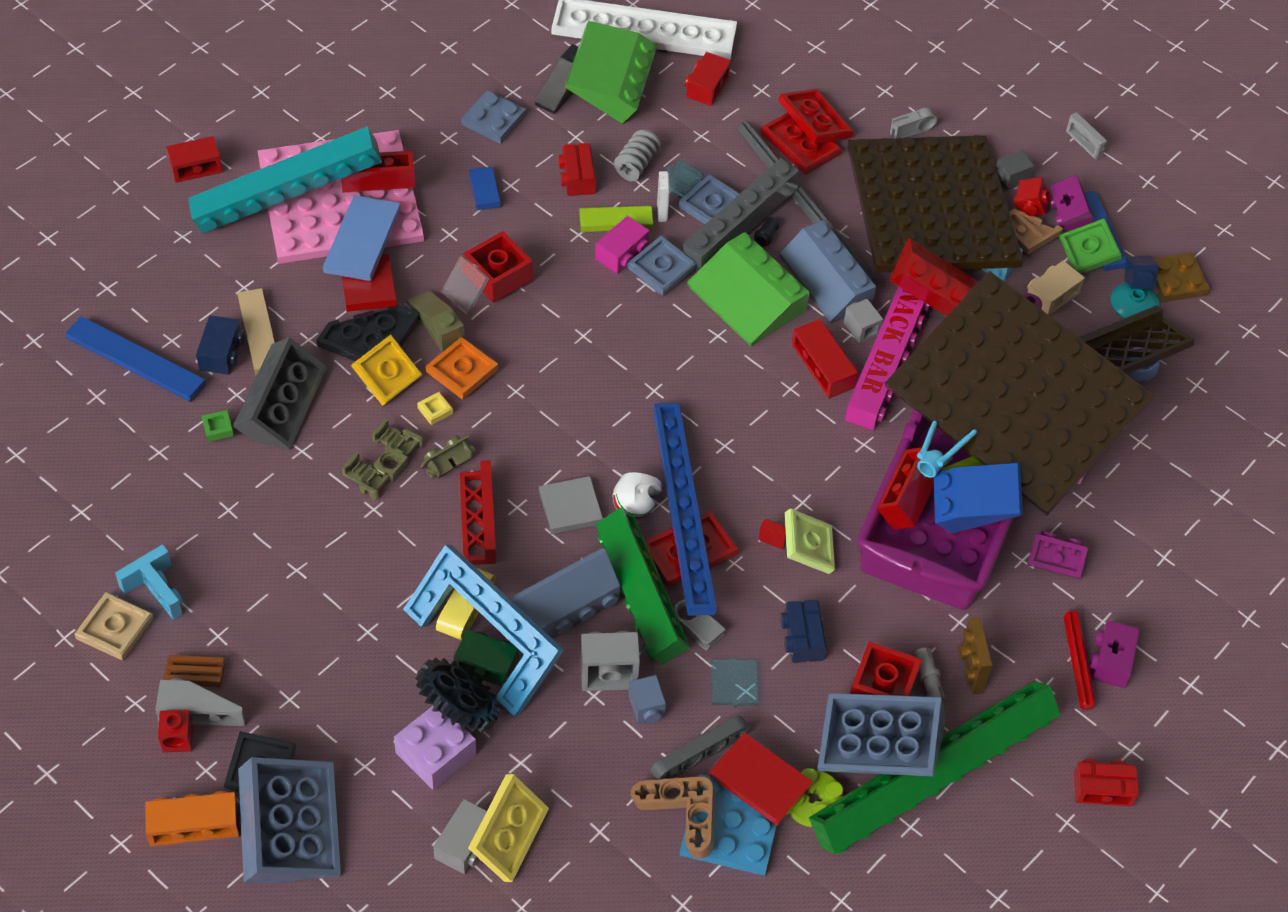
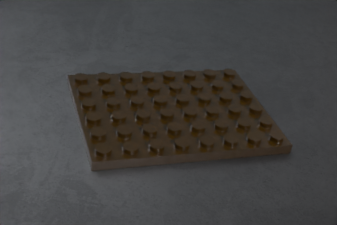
M986 135L848 140V153L876 273L894 271L905 243L909 238L960 270L1022 268L1023 258Z
M991 271L976 284L885 382V386L930 423L937 421L936 427L954 442L958 443L972 430H977V434L962 448L983 465L1020 464L1022 496L1047 516L1154 399V394Z

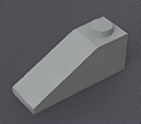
M180 678L160 680L155 709L158 721L160 711L189 710L193 725L245 726L242 707L190 681H184Z

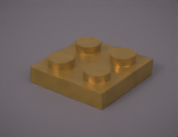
M1193 252L1153 258L1158 264L1156 290L1162 302L1208 295L1210 288Z
M980 617L969 618L967 627L962 633V643L958 645L960 660L965 662L964 678L966 684H970L972 694L984 693L991 672L992 662Z

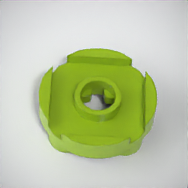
M806 768L801 773L812 780L813 785L789 814L796 822L812 827L809 817L842 798L843 787L829 774ZM817 794L822 801H815L812 804L809 802L810 797L808 795Z

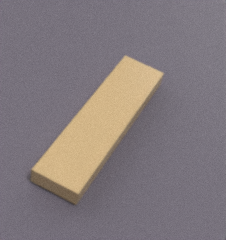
M262 288L237 292L255 375L258 374L271 344L275 343Z

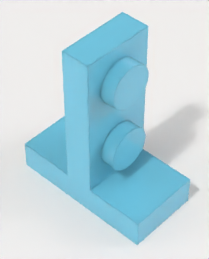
M163 544L115 572L118 585L124 594L144 583L173 620L183 615L180 606L183 600L175 588L171 590L167 586L168 581L162 573L172 567L169 552Z

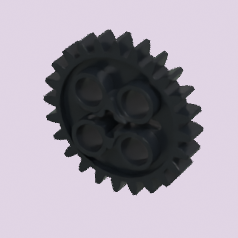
M435 657L433 661L428 659L417 672L418 675L415 677L418 681L416 687L421 689L420 695L427 697L424 702L434 706L433 712L439 711L442 713V719L449 718L453 726L458 723L462 730L468 727L471 732L477 729L482 733L484 729L488 731L500 717L501 710L498 708L500 703L495 701L497 697L495 694L489 693L491 687L483 685L482 678L477 679L474 677V671L467 672L464 665L458 667L455 661L449 664L445 658L440 661Z

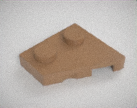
M1017 209L1009 211L1019 247L1023 249L1026 255L1031 254L1062 234L1063 228L1056 225L1054 229L1042 224V219L1028 216Z

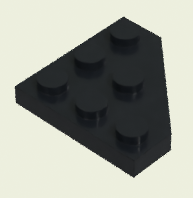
M398 304L395 307H387L388 310L374 313L372 310L353 315L351 320L328 322L316 339V343L320 348L357 361L389 335H392L400 347H402L419 321L420 315L419 312Z

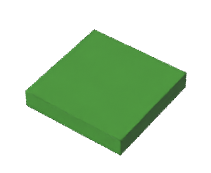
M1105 218L1059 235V240L1071 267L1080 274L1122 259L1121 252Z

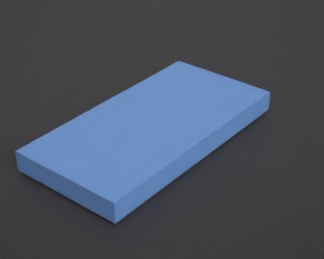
M354 195L324 262L323 272L371 281L400 213V203Z

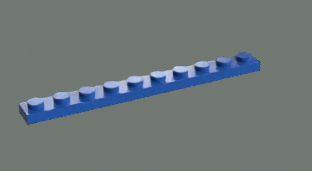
M654 403L653 414L688 615H715L717 607L680 404Z

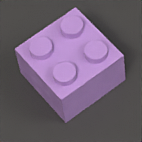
M432 706L395 735L394 743L396 754L432 790H435L476 756V739L466 729L462 730L458 723L453 726L449 718L442 719V713L439 711L433 712L434 706Z

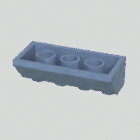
M824 220L803 228L780 252L782 260L798 281L810 292L809 295L830 323L844 318L846 307L854 302L868 299L873 305L876 291L875 284Z
M601 548L509 599L552 638L557 634L566 633L573 625L581 621H588L595 613L602 609L613 607L620 599V584L604 548Z

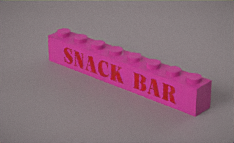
M900 287L896 291L847 405L845 421L874 430L877 421H883L887 409L884 407L885 402L890 403L893 397V392L885 386V382L909 357L910 352L907 349L908 347L913 348L917 338V333L914 332L916 329L920 330L924 322L925 316L922 313L923 311L928 312L930 308L928 304Z

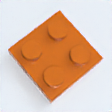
M460 337L426 365V372L462 400L498 371V363L463 337Z

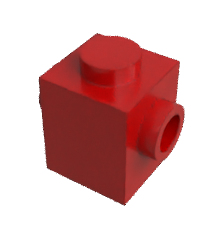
M1043 178L1019 180L1017 194L1014 195L1015 207L1028 216L1046 214L1051 196Z

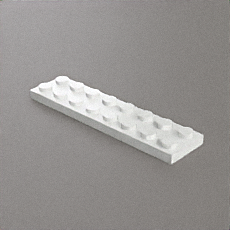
M559 0L551 34L582 38L587 22L593 21L640 33L658 45L657 49L701 56H704L705 52H709L730 60L737 21L588 0Z

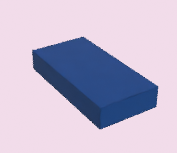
M493 168L469 169V178L476 210L499 208L500 199Z

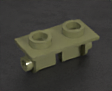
M458 435L446 443V448L440 451L435 448L424 455L425 460L420 466L421 469L428 466L426 471L431 479L434 477L439 478L453 469L449 462L450 459L453 460L456 466H459L473 458V454L476 451L471 444H466L470 436L466 435L460 438Z

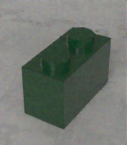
M466 630L454 655V661L458 667L464 665L467 672L474 671V677L482 678L484 681L503 687L519 662V649L509 641H499L490 638L483 632Z

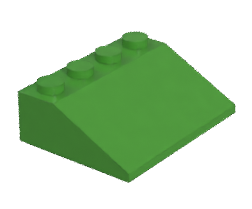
M588 21L565 88L623 124L638 108L658 45L640 33Z
M745 232L727 242L687 282V286L750 346H753L806 312L810 294L802 284Z

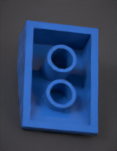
M1020 464L956 467L938 472L934 477L935 524L951 533H957L1023 515Z

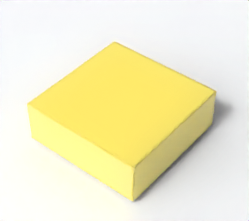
M440 392L417 403L418 409L431 425L453 414V408Z

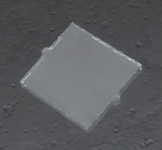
M460 255L441 292L452 301L453 306H458L466 315H470L489 277L478 269L477 264H473L465 256Z

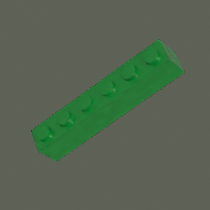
M622 507L595 524L599 532L597 538L606 549L613 570H615L620 590L624 592L626 597L624 601L625 606L633 614L636 621L634 622V627L644 640L643 649L650 659H655L665 664L691 647L635 516Z

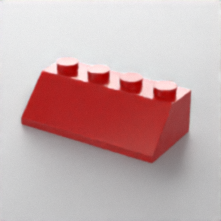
M910 238L907 239L889 280L946 316L979 282Z

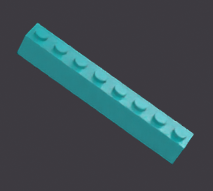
M367 126L189 197L192 220L202 233H206L382 163L377 141Z

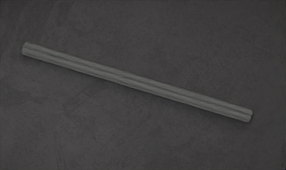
M745 120L738 125L740 134L768 168L779 160L748 121ZM798 182V189L791 194L792 198L814 224L822 220L827 223L874 283L875 275Z

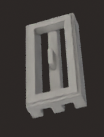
M1077 112L1070 115L1066 132L1094 159L1101 158L1107 140Z

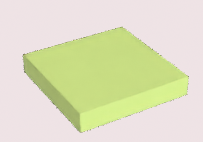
M791 508L785 512L787 558L827 574L835 571L832 525Z

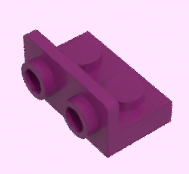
M1041 531V535L1036 533L1033 538L1027 566L1080 579L1088 547L1082 546L1083 542L1076 539L1067 538L1066 542L1056 539L1057 535L1050 532Z

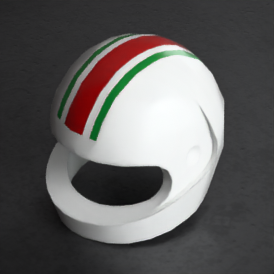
M635 472L622 475L614 488L612 495L614 506L617 510L622 507L634 515L635 519L642 518L648 515L654 508L655 502L650 496L660 493L662 491V484L659 479L651 475Z

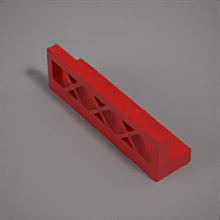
M491 460L480 461V471L459 472L463 556L473 565L496 564ZM481 480V485L473 492L465 486V481ZM473 500L482 505L475 514L466 508ZM474 522L483 527V530L476 536L467 530ZM477 544L485 550V555L469 556L468 551Z

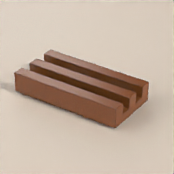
M168 655L164 680L180 678L198 686L221 687L225 666L224 657ZM173 673H190V675L216 674V677L173 675Z

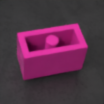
M626 216L595 243V260L618 274L621 270L627 268V263L650 245V230L629 216Z

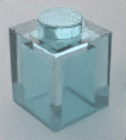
M681 159L674 166L671 165L666 170L669 173L670 193L680 199L699 184L703 178V173Z

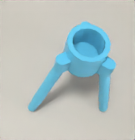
M933 421L923 447L917 454V457L920 459L917 464L918 470L926 477H935L940 469L952 460V456L977 434V430H972L943 455L938 450L927 451L937 426V421Z

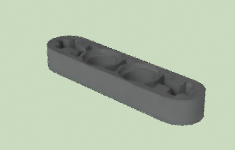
M736 716L661 758L652 766L650 771L656 780L675 778L734 744L743 733L747 734L750 731V726L742 716Z

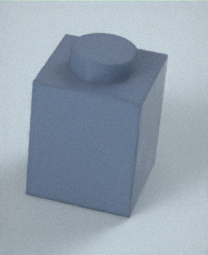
M654 675L629 681L628 696L637 724L643 722L654 723L664 718L666 703L657 676Z

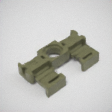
M386 418L371 434L372 442L386 445V450L375 461L373 467L372 465L362 464V460L357 452L342 467V475L359 484V491L364 495L368 492L373 500H378L379 491L389 480L394 482L409 465L408 457L418 446L423 448L421 436L408 429H404L402 435L401 431L389 425V420ZM389 460H394L398 463L395 468H386L384 466L385 462Z

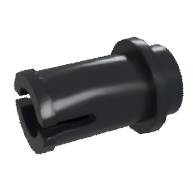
M773 217L766 218L762 227L754 233V241L761 247L770 245L773 239L772 236L779 228V222Z

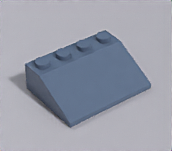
M829 693L818 771L934 776L943 741L946 717L942 698Z
M251 757L238 769L244 883L273 884L339 877L341 875L333 762Z

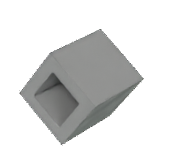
M865 299L860 302H854L846 307L843 323L860 344L878 336L883 318L870 301Z

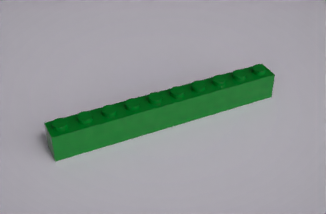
M1032 681L943 735L934 776L879 774L810 816L809 820L820 847L833 854L847 851L850 845L856 841L871 836L877 828L892 823L898 815L916 808L919 802L939 794L945 786L961 780L971 770L984 766L986 761L995 755L1005 753L1008 747L1016 742L1026 740L1037 729L1050 725L1053 719L1061 715L1051 686Z

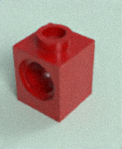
M189 710L160 711L158 738L163 753L192 752L193 724Z

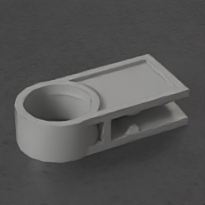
M926 107L893 118L890 135L895 134L894 138H905L927 132L936 125L937 117L930 108Z
M681 600L675 605L674 610L676 614L682 609H687L685 600ZM677 614L683 631L706 652L725 637L723 633L726 629L710 615H697L692 620H684Z

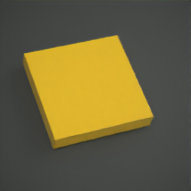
M389 335L351 365L382 406L422 376V373L392 335Z

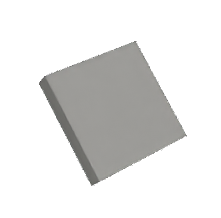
M590 476L539 486V494L551 534L595 526L596 523L603 519Z

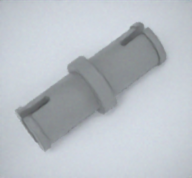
M927 647L920 648L914 652L915 657L922 659L919 668V680L924 684L927 697H941L942 702H944L946 696L940 682L941 673L939 669H936L931 648L927 649Z

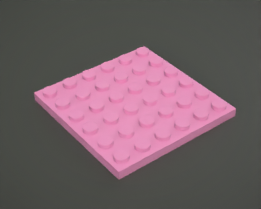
M399 130L373 134L377 141L379 152L404 151ZM332 140L257 150L260 168L262 169ZM341 179L269 207L268 211L278 264L327 257L354 195L400 203L401 210L385 248L424 242V234L413 188L342 193Z

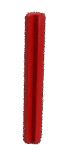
M1076 610L1067 611L1063 618L1079 705L1082 710H1092L1096 705L1080 615Z

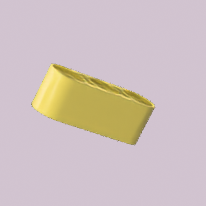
M477 568L495 584L496 576L494 574ZM454 589L437 620L436 630L462 640L466 630H470L480 612Z

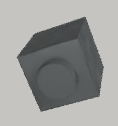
M1022 150L998 159L996 170L1000 183L1008 191L1018 187L1019 180L1032 178L1034 165Z

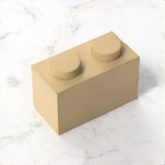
M1063 260L1056 266H1050L1041 277L1032 279L1027 286V293L1038 296L1042 301L1041 310L1050 316L1080 294L1085 278Z

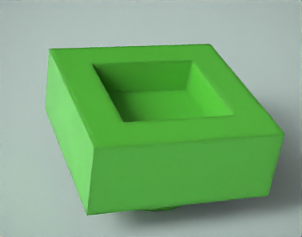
M227 410L201 416L208 442L233 437Z

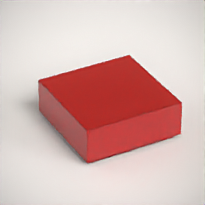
M764 519L760 526L759 540L783 550L786 545V528L781 524Z

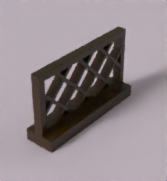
M1158 306L1079 337V339L1099 354L1105 355V358L1115 366H1121L1118 368L1126 374L1194 346V339L1163 318V310ZM1151 338L1165 339V341H1151ZM1169 340H1180L1181 342H1169ZM1130 347H1141L1144 350L1130 349ZM1148 348L1162 349V350H1159V351H1148ZM1110 355H1113V356H1123V359L1109 358V357H1110ZM1128 357H1138V358H1140V359H1138V360H1131V359H1127V358H1128Z

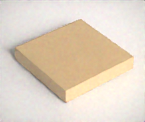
M105 592L74 635L77 640L124 661L154 619L153 613Z

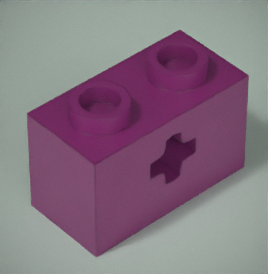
M1077 175L1049 186L1052 193L1050 203L1054 210H1058L1059 214H1056L1055 217L1059 226L1065 227L1068 232L1095 222Z
M1107 620L1104 629H1098L1094 645L1099 646L1098 653H1093L1090 668L1094 669L1092 680L1121 688L1126 687L1131 676L1139 634L1138 628Z

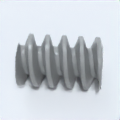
M637 130L615 158L614 167L617 173L625 180L636 181L648 166L652 157L660 149L661 142L659 138L648 130Z

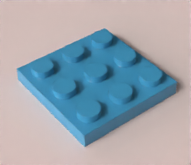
M699 774V777L710 779L716 793L714 848L707 857L695 858L691 856L686 847L684 833L679 856L765 876L777 825L709 776ZM700 788V792L697 794L699 796L703 795V791L706 789ZM698 812L693 817V821L697 823L705 821L708 813ZM697 832L698 844H695L697 848L701 847V843L704 842L701 832Z

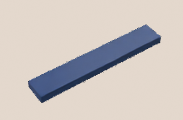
M82 316L65 333L68 340L189 402L206 385L205 379Z

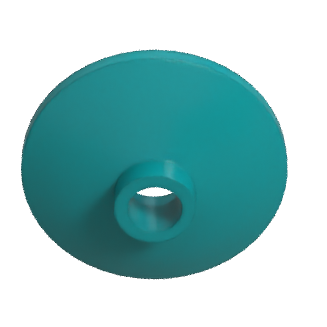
M1127 283L1117 286L1110 298L1113 310L1123 319L1154 306L1160 307L1159 298L1152 289H1132Z

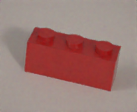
M413 150L380 152L382 163L341 179L342 193L415 188Z
M818 319L794 329L791 345L828 398L855 388L858 369L846 357L844 348L837 344L829 327H825L823 322Z
M922 447L904 451L876 508L893 530L915 527L934 487V477L924 476L917 467L920 461L917 454Z

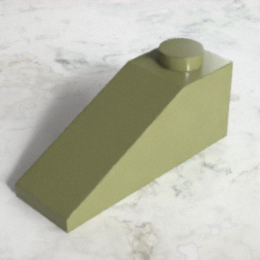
M430 290L407 299L411 309L419 312V321L441 353L460 337L464 338V325L450 306Z

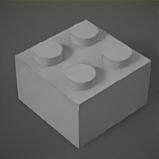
M594 631L588 634H581L580 666L582 691L629 690V681L637 680L639 676L638 632L618 631L616 633H601Z

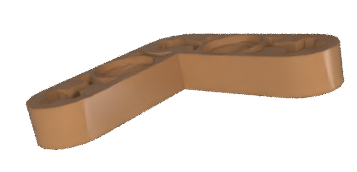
M700 776L644 780L632 787L631 798L635 806L640 810L686 808L685 843L691 856L699 859L711 854L714 848L716 793L710 779ZM678 788L681 790L679 796L674 799L666 797V793L670 789ZM686 788L690 790L688 791L689 797H687ZM700 788H705L706 790L703 791V795L699 796L697 793L700 792ZM644 792H649V794L646 795V799L640 798L644 795ZM698 812L708 813L705 821L700 823L693 821V817ZM697 832H701L704 842L701 843V847L697 848L695 844H698Z

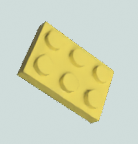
M506 774L468 849L504 882H513L549 808L514 774Z

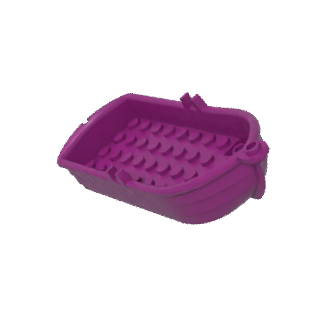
M1031 293L1022 295L1042 309V301L1038 296ZM913 409L910 422H907L900 444L857 536V544L861 548V571L960 610H967L973 603L978 591L985 588L1013 518L951 533L935 524L933 487L915 527L892 529L876 508L904 451L923 447L932 424ZM936 427L928 450H938L945 455L957 443ZM960 448L952 456V460L944 467L972 457V455L963 448Z

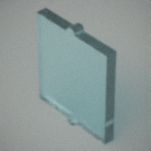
M735 657L731 658V660L711 659L712 705H732L734 708L738 705H758L757 660H737Z

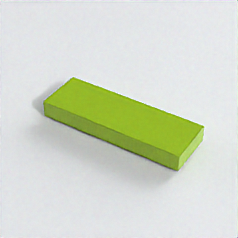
M652 207L579 208L581 232L610 231L626 216H629L648 230H653Z

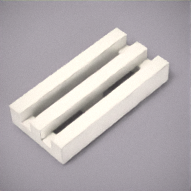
M668 171L659 172L657 195L658 222H667L670 196Z

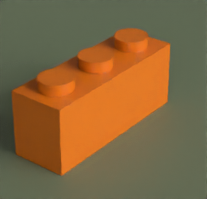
M217 791L211 795L202 796L189 794L183 798L175 799L160 797L154 801L145 802L146 836L150 847L239 837L238 804L235 792Z

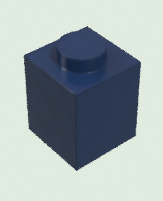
M1151 256L1126 257L1124 280L1132 289L1156 288L1158 264Z

